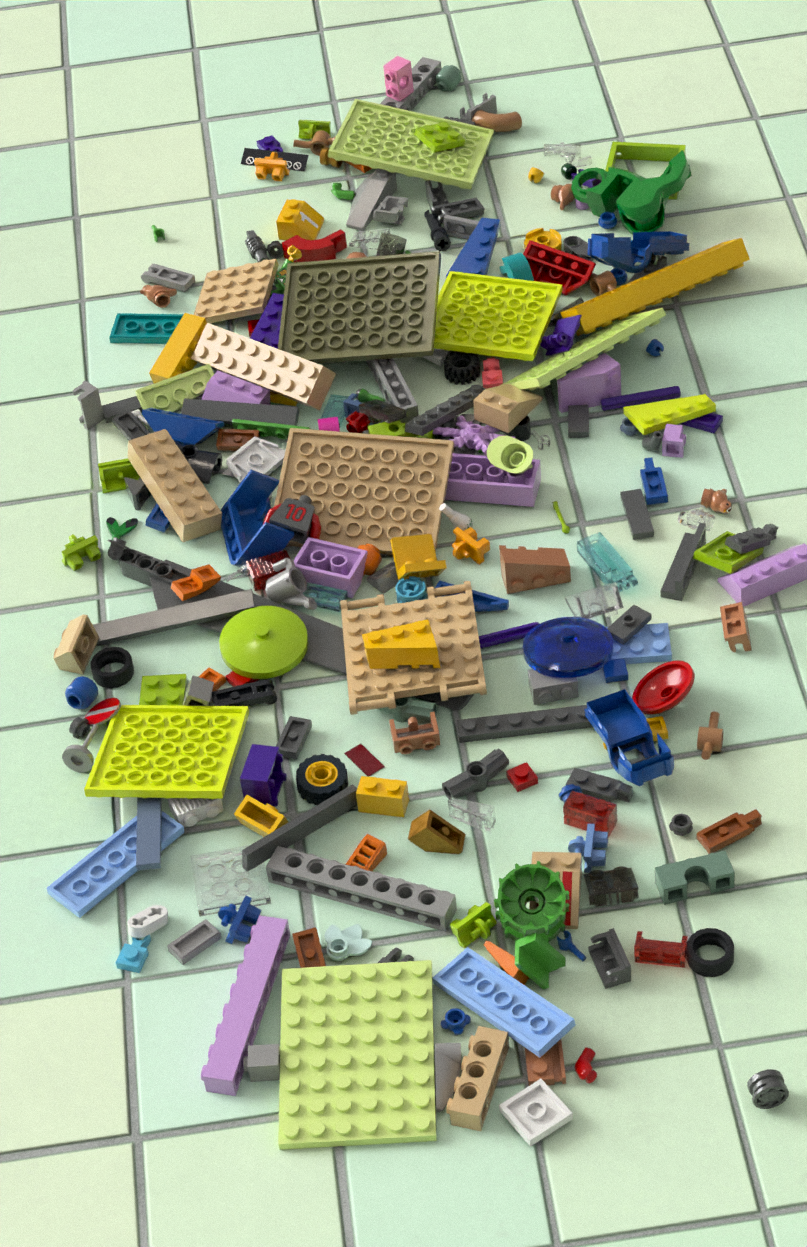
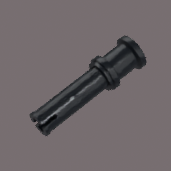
M427 210L424 216L431 229L430 236L432 241H434L435 249L445 251L451 245V241L447 237V231L441 227L437 215L430 214L429 210Z

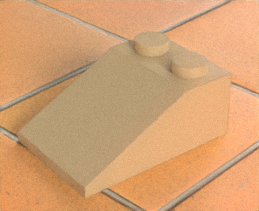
M511 384L488 388L473 400L474 420L509 433L543 400V397L524 389L521 390Z

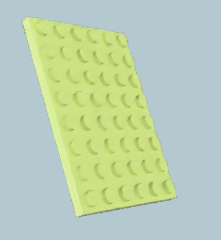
M355 99L329 149L328 157L338 161H348L355 165L369 166L373 169L387 170L391 173H401L408 177L414 176L423 178L426 181L432 180L444 185H454L461 189H472L493 138L494 130ZM446 121L465 138V145L434 153L414 135L415 128Z
M432 960L282 969L279 1150L437 1141Z

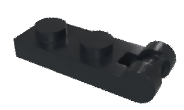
M269 679L213 691L211 694L214 706H253L261 703L270 705L277 701L276 692L273 691V681Z

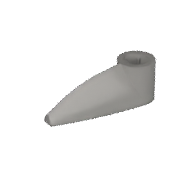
M435 1043L436 1113L444 1110L449 1098H452L454 1094L455 1080L459 1077L461 1070V1043Z

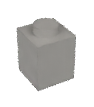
M193 675L186 689L182 706H208L214 682Z
M279 1044L248 1046V1056H244L243 1065L244 1072H249L251 1082L280 1080Z

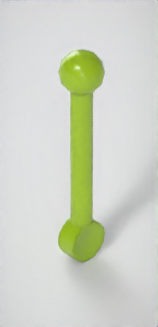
M552 502L553 509L556 511L561 522L562 532L565 534L569 533L570 527L566 525L558 502Z

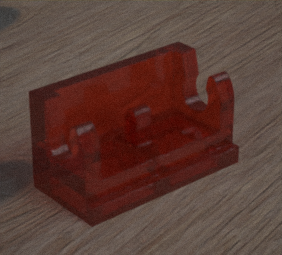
M637 931L634 945L636 963L685 968L688 936H682L681 943L643 939V931Z

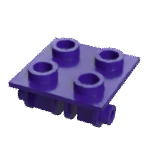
M582 315L558 320L553 334L543 336L540 346L547 350L546 356L567 352L571 349Z

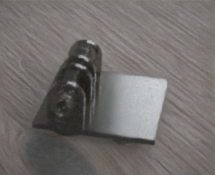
M621 866L609 871L593 870L588 874H583L589 893L590 905H595V907L607 905L606 894H608L609 905H612V893H615L617 904L620 903L619 892L622 903L634 902V899L639 898V888L631 867Z

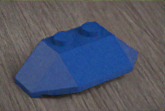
M156 408L142 410V415L154 432L166 429L173 440L183 442V445L202 443L224 426V422Z

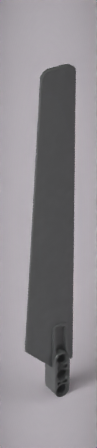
M130 548L129 550L124 549L121 557L118 559L122 575L152 587L157 610L245 591L219 581L203 593L182 601L171 589L172 581L189 577L191 569L169 560L162 561ZM253 593L255 607L277 606L295 613L303 621L307 629L308 649L302 660L347 675L343 628ZM234 616L196 625L221 633L227 622ZM440 692L412 697L437 703V705L451 710H461L468 704L474 694L451 697L447 701H441Z

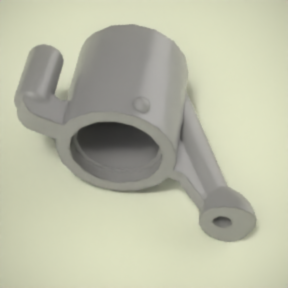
M284 558L273 564V569L276 572L284 568L286 570L267 580L265 590L269 599L279 604L305 606L309 610L317 609L315 600L303 595L307 588L306 580L302 572L295 567L294 561Z

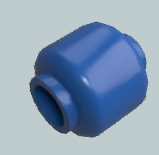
M84 676L74 679L65 691L68 704L75 709L81 710L88 708L98 696V687L94 681Z

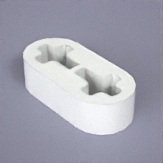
M154 905L132 916L127 921L128 934L134 938H143L165 926L168 922L167 908L161 905Z

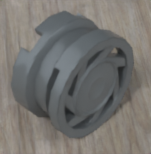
M774 1069L763 1070L754 1074L747 1082L753 1104L757 1108H774L781 1105L789 1096L788 1088L784 1084V1078L780 1071Z

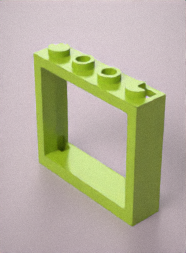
M612 142L605 171L608 172L610 166L614 167L616 159L669 162L682 150L686 156V145ZM679 191L670 195L668 199L677 200Z

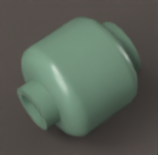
M454 65L444 66L436 76L438 88L442 91H453L462 79L461 72Z

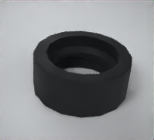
M120 647L102 649L93 656L90 662L93 679L104 688H117L125 685L134 675L132 656L127 650ZM110 663L124 664L121 669L115 672L101 671L105 665Z
M705 928L693 933L688 939L686 947V960L689 967L695 973L704 977H716L729 971L734 963V943L732 938L726 932L716 928ZM716 945L725 951V955L716 960H705L698 957L695 952L701 946Z

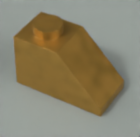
M428 810L411 822L408 840L425 852L460 854L463 850L466 834L433 811Z

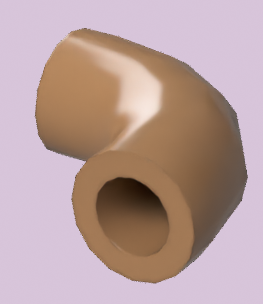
M479 110L472 118L476 126L493 129L494 132H509L522 127V119L518 112L493 114Z

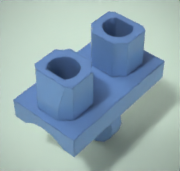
M588 824L586 841L583 840L582 836H577L568 845L570 853H581V856H583L585 861L584 873H592V866H605L606 850H595V847H608V832L595 831V824Z

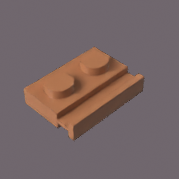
M561 1039L540 1058L525 1048L529 1086L539 1079H542L547 1085H555V1082L566 1084Z

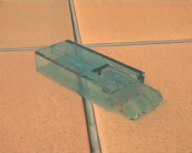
M601 532L577 541V552L608 590L615 589L617 593L623 591V588L625 590L631 587L630 584L633 587L638 585V581L633 575V570Z

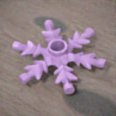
M462 415L457 417L456 426L459 429L437 427L433 430L435 435L453 437L454 439L449 440L454 441V448H461L465 445L471 449L482 450L485 456H487L489 442L499 436H506L495 434L494 432H499L500 430L487 424L480 426L473 424L472 421L467 422Z

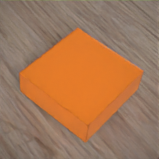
M210 667L198 676L214 682L212 692L217 691L226 683L225 676Z

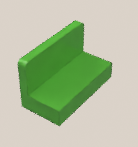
M536 932L516 940L515 966L543 990L549 988V973L564 967L566 958Z

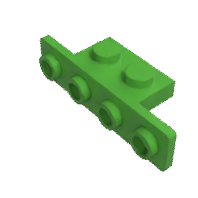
M232 419L234 429L259 430L260 437L273 436L279 439H286L289 436L290 428L310 429L303 426Z

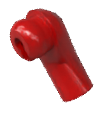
M588 1047L584 1048L576 1061L575 1071L581 1080L592 1083L597 1078V1072L592 1070L593 1067L590 1063L596 1053Z

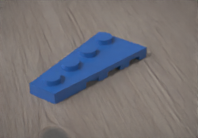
M480 219L448 271L446 278L450 271L487 275L501 226L500 219Z

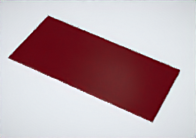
M361 743L344 753L368 777L385 767Z

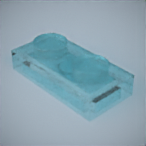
M308 582L306 591L303 593L304 596L313 598L317 607L337 612L341 611L340 600H347L348 598L347 591Z

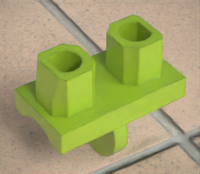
M298 121V136L301 139L312 140L314 133L317 131H325L331 136V121Z
M72 534L69 536L70 543L64 545L65 550L61 551L63 556L62 563L64 566L69 565L74 571L84 565L81 558L85 556L91 562L101 558L98 539L95 535L87 539L84 536L77 539Z
M485 902L480 907L474 905L468 910V916L462 920L456 918L450 923L452 933L457 937L461 947H467L479 937L487 939L491 936L490 929L497 924V921L491 912V905Z

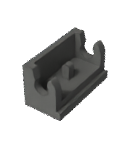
M425 181L426 196L430 209L437 205L449 203L443 191L442 183L438 182V187L432 188L431 181Z
M614 928L609 929L608 932L591 937L592 943L601 941L598 944L589 946L588 951L605 989L631 982V965Z

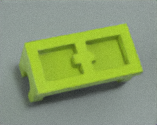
M128 458L98 463L103 493L126 490L125 477L135 480L140 478Z

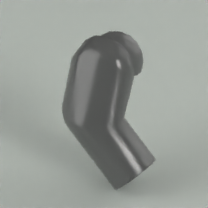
M654 431L651 438H649L650 435H647L642 440V446L646 450L656 451L660 446L663 434L660 431Z

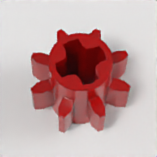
M355 411L346 418V421L349 422L346 428L350 433H362L368 430V426L371 423L370 417L364 412L358 413Z

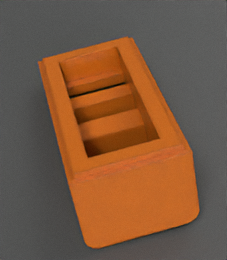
M367 834L359 843L346 865L373 871L387 855L385 842Z
M486 941L484 946L504 971L525 985L529 977L515 966V956L490 941Z

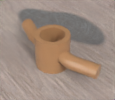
M317 131L314 133L312 141L294 140L293 147L310 148L312 153L320 156L322 148L332 145L335 137L331 138L325 131Z
M605 271L599 275L591 274L589 284L596 296L616 289V279L610 271Z
M715 711L710 713L709 726L699 727L697 750H703L701 757L704 760H708L711 757L712 751H722L724 730L718 728L720 714Z

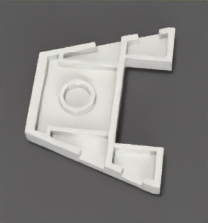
M254 436L228 457L226 464L241 483L251 469L267 476L283 464L285 450L278 448L277 444Z

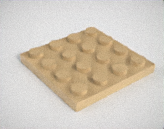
M263 260L257 263H247L243 266L208 272L194 315L205 318L207 323H214L263 313L267 306L279 266L277 260Z

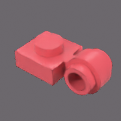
M490 357L487 360H483V388L488 389L502 385L503 377L499 366V359Z

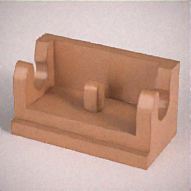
M742 602L721 606L725 642L728 641L730 650L736 652L735 645L740 643L743 644L745 651H751L748 622Z

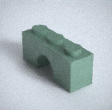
M726 851L714 852L655 867V884L663 904L666 905L688 899L687 885L694 881L705 883L711 893L735 888V872Z

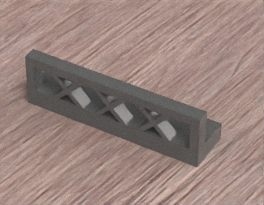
M699 523L695 534L685 532L661 588V597L678 601L683 600L698 560L693 559L694 551L706 544L705 523Z

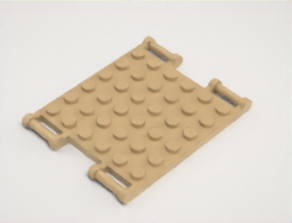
M464 581V584L439 588L427 587L428 599L394 603L392 605H385L384 594H379L374 598L348 602L347 600H340L351 715L358 714L359 711L385 707L394 709L396 708L395 699L440 692L441 701H447L451 697L480 693V695L487 694L470 581ZM429 620L438 650L440 668H433V665H420L419 668H412V665H398V669L369 668L362 634L410 624L416 621Z

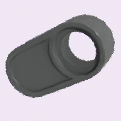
M569 236L564 239V251L566 253L589 261L594 260L588 256V243L577 236Z

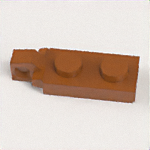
M757 809L745 815L736 812L697 832V840L709 854L714 853L755 831V828L762 824V815Z

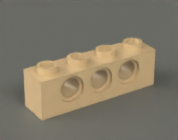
M478 1026L475 1036L471 1035L468 1045L470 1051L468 1056L463 1057L461 1064L462 1074L461 1077H457L455 1080V1094L453 1098L448 1100L446 1113L450 1114L451 1125L481 1131L509 1050V1038L506 1031Z

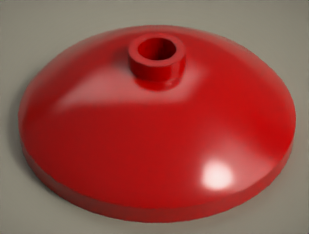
M679 660L661 664L640 680L634 689L632 699L643 714L654 715L666 712L677 706L689 694L695 679L694 670L687 662Z

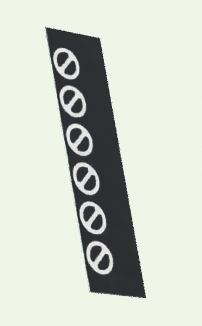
M244 148L241 160L243 165L255 166V158L265 159V156L270 157L272 152H277L278 158H283L287 162L289 170L305 171L309 156Z

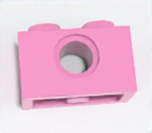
M396 56L383 66L386 96L400 102L414 92L411 61Z

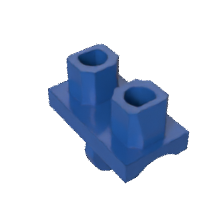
M245 895L238 912L235 910L236 905L230 904L229 907L224 906L220 908L218 916L222 920L221 925L227 927L228 924H231L225 942L232 944L234 939L248 942L252 927L242 922L245 920L256 925L262 911L250 904L251 897Z

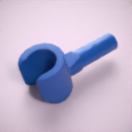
M563 931L565 939H560L557 936L560 950H569L582 962L586 960L587 957L573 944L569 931Z

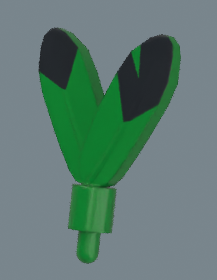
M112 517L107 518L106 521L107 528L112 536L111 540L114 537L121 539L138 524L137 518L127 520L120 527L117 520Z

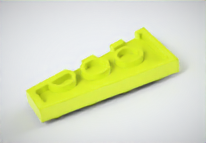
M706 394L623 407V414L643 435L665 429L666 424L677 425L716 411V404Z

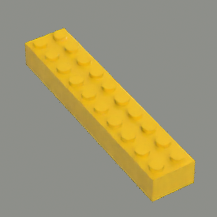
M742 238L725 241L560 313L563 319L582 315L576 335H586L596 331L595 328L608 326L617 319H624L630 313L640 312L646 309V306L656 305L662 302V299L677 296L683 290L693 289L699 283L709 282L715 276L725 275L731 269L741 268L744 266L743 262L750 260Z

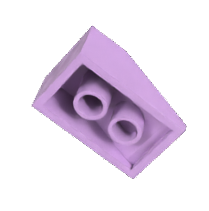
M603 353L598 358L557 379L559 411L561 413L568 412L569 405H589V408L600 406L601 399L621 396L620 364L606 353Z

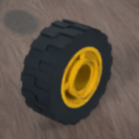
M321 754L306 758L303 763L299 764V768L296 771L298 793L308 803L319 805L348 787L345 764L333 755Z

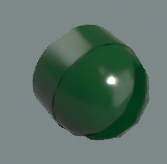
M566 163L561 167V174L568 180L572 179V173L577 174V168L570 163Z

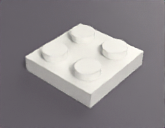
M539 1079L499 1105L501 1114L530 1147L573 1120V1113L542 1079Z

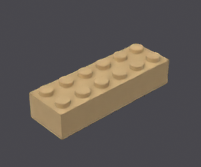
M166 429L128 441L129 461L182 542L221 530L222 512Z

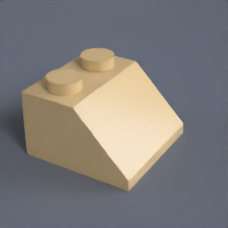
M83 614L71 620L63 631L62 640L59 647L55 649L53 658L60 670L84 674L99 639L88 615Z

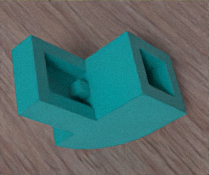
M521 252L502 258L504 265L499 267L501 274L507 273L508 278L534 281L529 263Z

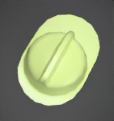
M499 436L488 445L487 458L495 467L513 474H521L528 469H532L533 450L525 442L510 436Z

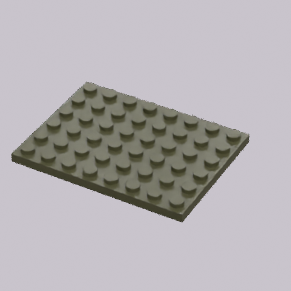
M440 251L288 263L278 349L317 364L433 356L441 267Z

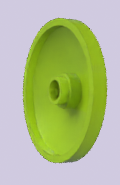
M277 606L249 608L231 618L222 629L219 638L220 653L225 664L241 676L253 679L277 677L295 668L304 658L308 649L307 629L303 621L295 613Z

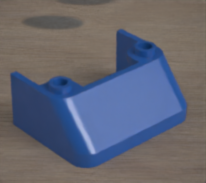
M252 469L221 509V528L229 560L232 565L237 567L275 560L281 555L282 550L294 536L292 531L267 522L263 524L264 517L267 515L268 510L271 509L269 496L278 486L279 480Z

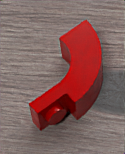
M341 229L318 240H307L296 235L282 242L285 259L290 257L287 250L291 245H294L301 251V258L294 260V262L335 260L336 253L347 248L346 235Z

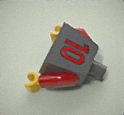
M301 495L299 500L286 498L282 504L280 503L268 510L264 522L294 532L291 541L304 544L308 537L320 540L321 524L319 516L315 514V507L311 505L312 500L310 497Z

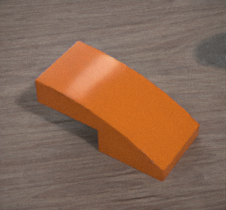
M208 564L191 569L189 577L172 581L171 589L184 601L214 586L221 580V576Z

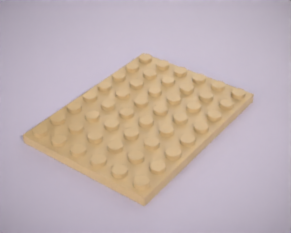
M290 428L274 506L282 504L286 498L299 500L301 495L310 497L312 500L311 505L315 507V514L319 516L321 524L320 540L354 548L369 543L376 546L380 550V554L393 555L390 542L393 537L431 534L436 552L443 513L439 510V507L445 502L455 445L454 441ZM290 540L286 546L302 547L304 544Z

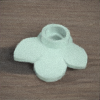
M360 924L350 926L342 931L337 926L331 925L324 935L325 941L328 944L326 948L327 955L335 961H342L349 956L364 954L372 945V940L362 938Z

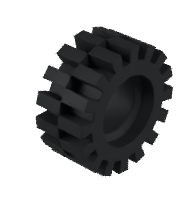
M456 351L455 354L451 352L450 356L447 355L445 357L444 373L445 378L449 379L450 383L454 381L456 385L461 382V385H465V382L470 384L471 380L476 381L479 378L480 361L477 354Z

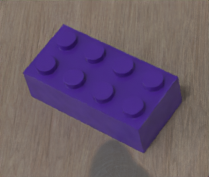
M272 294L250 339L278 349L283 294Z

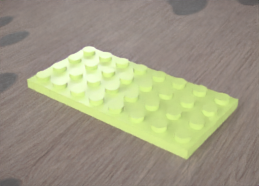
M663 308L616 320L612 324L573 344L569 351L555 354L502 385L511 384L521 390L530 389V391L538 387L540 389L551 384L550 380L554 378L557 380L566 376V371L570 369L573 371L582 367V362L586 360L589 362L598 358V353L612 350L614 344H622L628 341L630 335L634 334L635 336L644 332V327L648 325L651 327L660 323V318L664 317L666 313Z

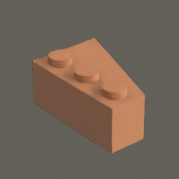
M499 545L501 575L507 594L571 582L570 564L564 549L538 547L537 550H527L524 546H519L518 549H508L506 545Z

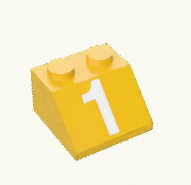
M287 199L276 221L279 240H288L298 235L303 239L316 240L324 223V217L305 201Z

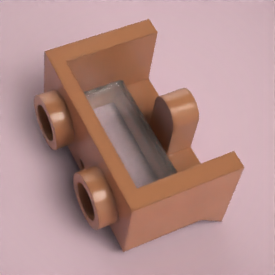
M430 712L431 723L418 725L417 718L410 717L408 719V727L402 729L395 728L394 719L389 720L395 753L409 754L413 750L421 748L432 750L440 745L435 712Z

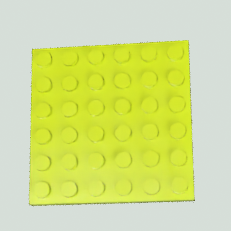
M450 271L438 295L434 348L533 361L560 299L563 286L561 284Z
M121 705L120 710L111 718L84 788L85 796L98 798L223 799L249 716L248 706Z

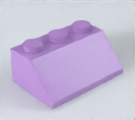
M217 370L207 382L201 400L270 405V390Z
M308 537L295 557L294 564L304 575L308 588L353 598L361 585L368 553L367 550Z

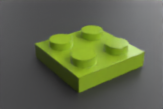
M446 121L415 128L414 135L434 153L465 145V138Z
M187 675L142 676L139 705L182 706L187 689Z

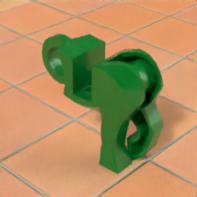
M682 150L669 161L668 167L659 177L645 178L636 173L611 166L608 168V172L595 167L578 173L572 181L571 189L578 201L588 203L593 215L600 217L602 213H614L618 208L622 225L631 234L633 232H655L664 224L665 207L669 196L682 190L686 180L692 174L690 165L687 163L685 153ZM587 180H601V183L595 187L581 188L582 184Z

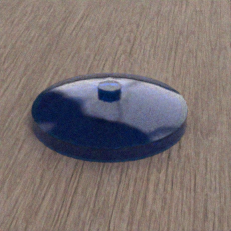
M561 617L540 623L527 633L523 641V655L526 663L535 671L556 678H575L594 673L610 661L614 652L613 637L610 631L596 621L581 617Z

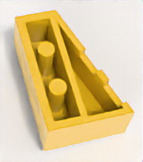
M428 619L362 634L370 669H398V665H412V668H419L420 665H433V668H440L438 650Z

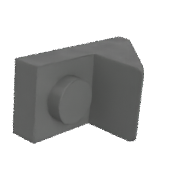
M125 477L127 493L135 510L139 511L151 493L141 478L135 480Z

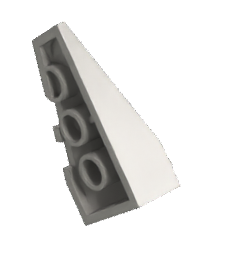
M378 168L364 179L354 195L346 224L348 228L364 231L373 220L374 210L379 207L380 202H383L386 196H393L397 191L396 173Z

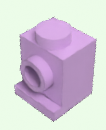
M666 424L662 438V456L683 458L686 444V434H683V425Z

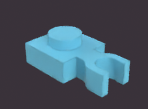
M150 934L145 936L143 940L132 937V945L124 944L115 962L118 969L136 973L141 972L149 955L147 947L151 942Z

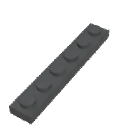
M472 385L467 390L461 391L458 395L449 398L447 401L438 404L431 410H427L422 415L414 417L413 420L405 423V432L421 436L474 407L473 400L486 388H483L481 385Z
M587 705L457 720L460 743L592 728L593 726L585 717L584 709L587 708Z

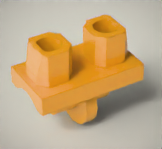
M272 152L270 157L265 156V159L255 158L254 160L257 179L264 180L267 174H272L273 180L282 181L284 175L289 176L290 170L287 168V162L283 158H278L277 152Z
M459 527L453 530V533L456 535V540L452 544V548H454L453 556L456 559L470 557L479 565L483 563L484 554L490 551V542L486 538L476 541L478 539L477 533L471 527L464 531Z

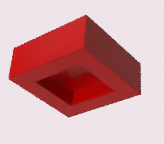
M527 762L506 771V777L517 792L538 784V777Z

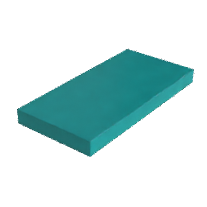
M117 313L109 337L110 343L166 344L184 314Z

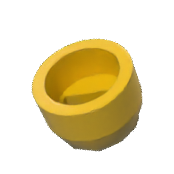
M532 167L529 171L528 179L531 182L534 180V183H539L544 173Z

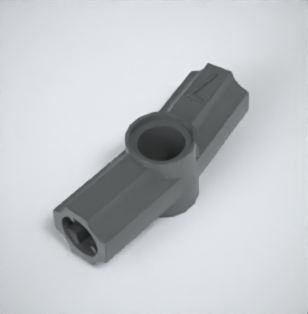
M498 748L497 750L494 749L482 760L469 763L466 766V771L442 783V789L446 797L450 801H455L471 791H484L488 787V781L509 765V759Z

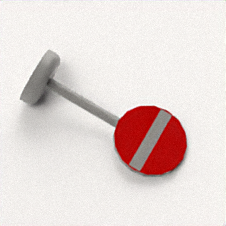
M108 698L102 700L88 711L85 718L88 719V725L92 729L83 745H70L62 754L63 762L68 768L79 773L87 772L94 764V757L87 748L99 725L109 721L120 710L121 703L119 699Z

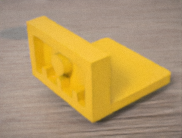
M431 534L393 537L390 540L398 580L402 578L404 580L409 579V576L419 578L439 576L447 568L445 560L437 561Z

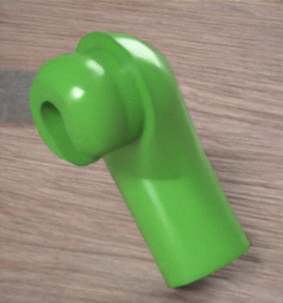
M341 183L332 184L331 192L338 199H354L355 191L342 190Z

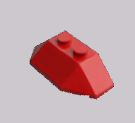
M529 240L523 253L531 268L534 281L561 284L563 286L562 295L565 296L587 283L596 266V263L532 240Z

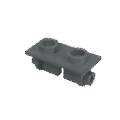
M116 537L113 540H107L111 542L108 556L113 560H118L121 557L124 548L129 550V547L125 546L126 541Z

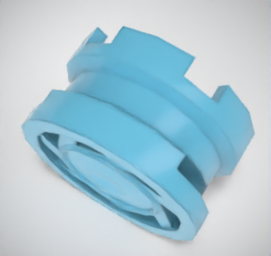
M409 576V579L406 580L402 578L396 584L397 603L427 599L426 584L419 577Z

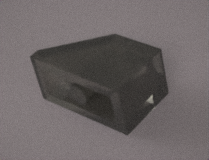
M381 233L376 256L404 254L407 239L397 235Z

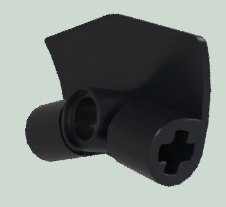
M174 440L200 481L204 484H209L212 472L220 471L222 454L201 451L195 445H183Z

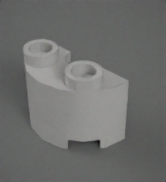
M386 196L383 202H380L379 207L374 210L373 220L402 224L405 216H402L404 207H408V198Z

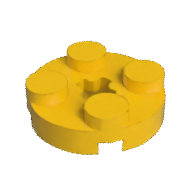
M537 228L528 232L525 236L524 249H526L529 240L554 249L562 250L561 235L554 229H550L549 232L544 231V228Z

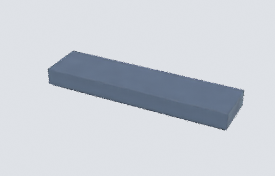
M137 797V871L161 868L162 798Z

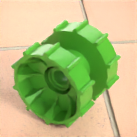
M537 861V864L522 866L516 863L512 871L503 879H498V899H494V906L499 908V911L495 912L497 920L500 919L505 939L510 937L516 941L536 932L549 943L560 932L565 931L566 912H569V903H566V900H569V891L564 889L563 883L560 880V872L555 873L549 868L542 866L540 861ZM530 901H535L539 904L534 910L526 908L525 905Z

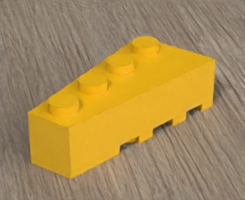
M184 313L149 372L153 383L188 372L195 367L198 362L191 359L207 324L205 318Z

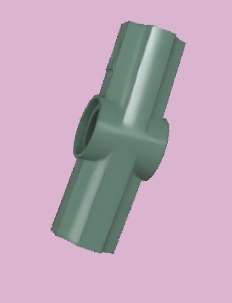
M405 697L395 699L396 708L389 709V707L378 709L392 714L393 718L398 722H407L410 717H416L420 721L431 722L430 712H435L436 717L438 706L437 703Z

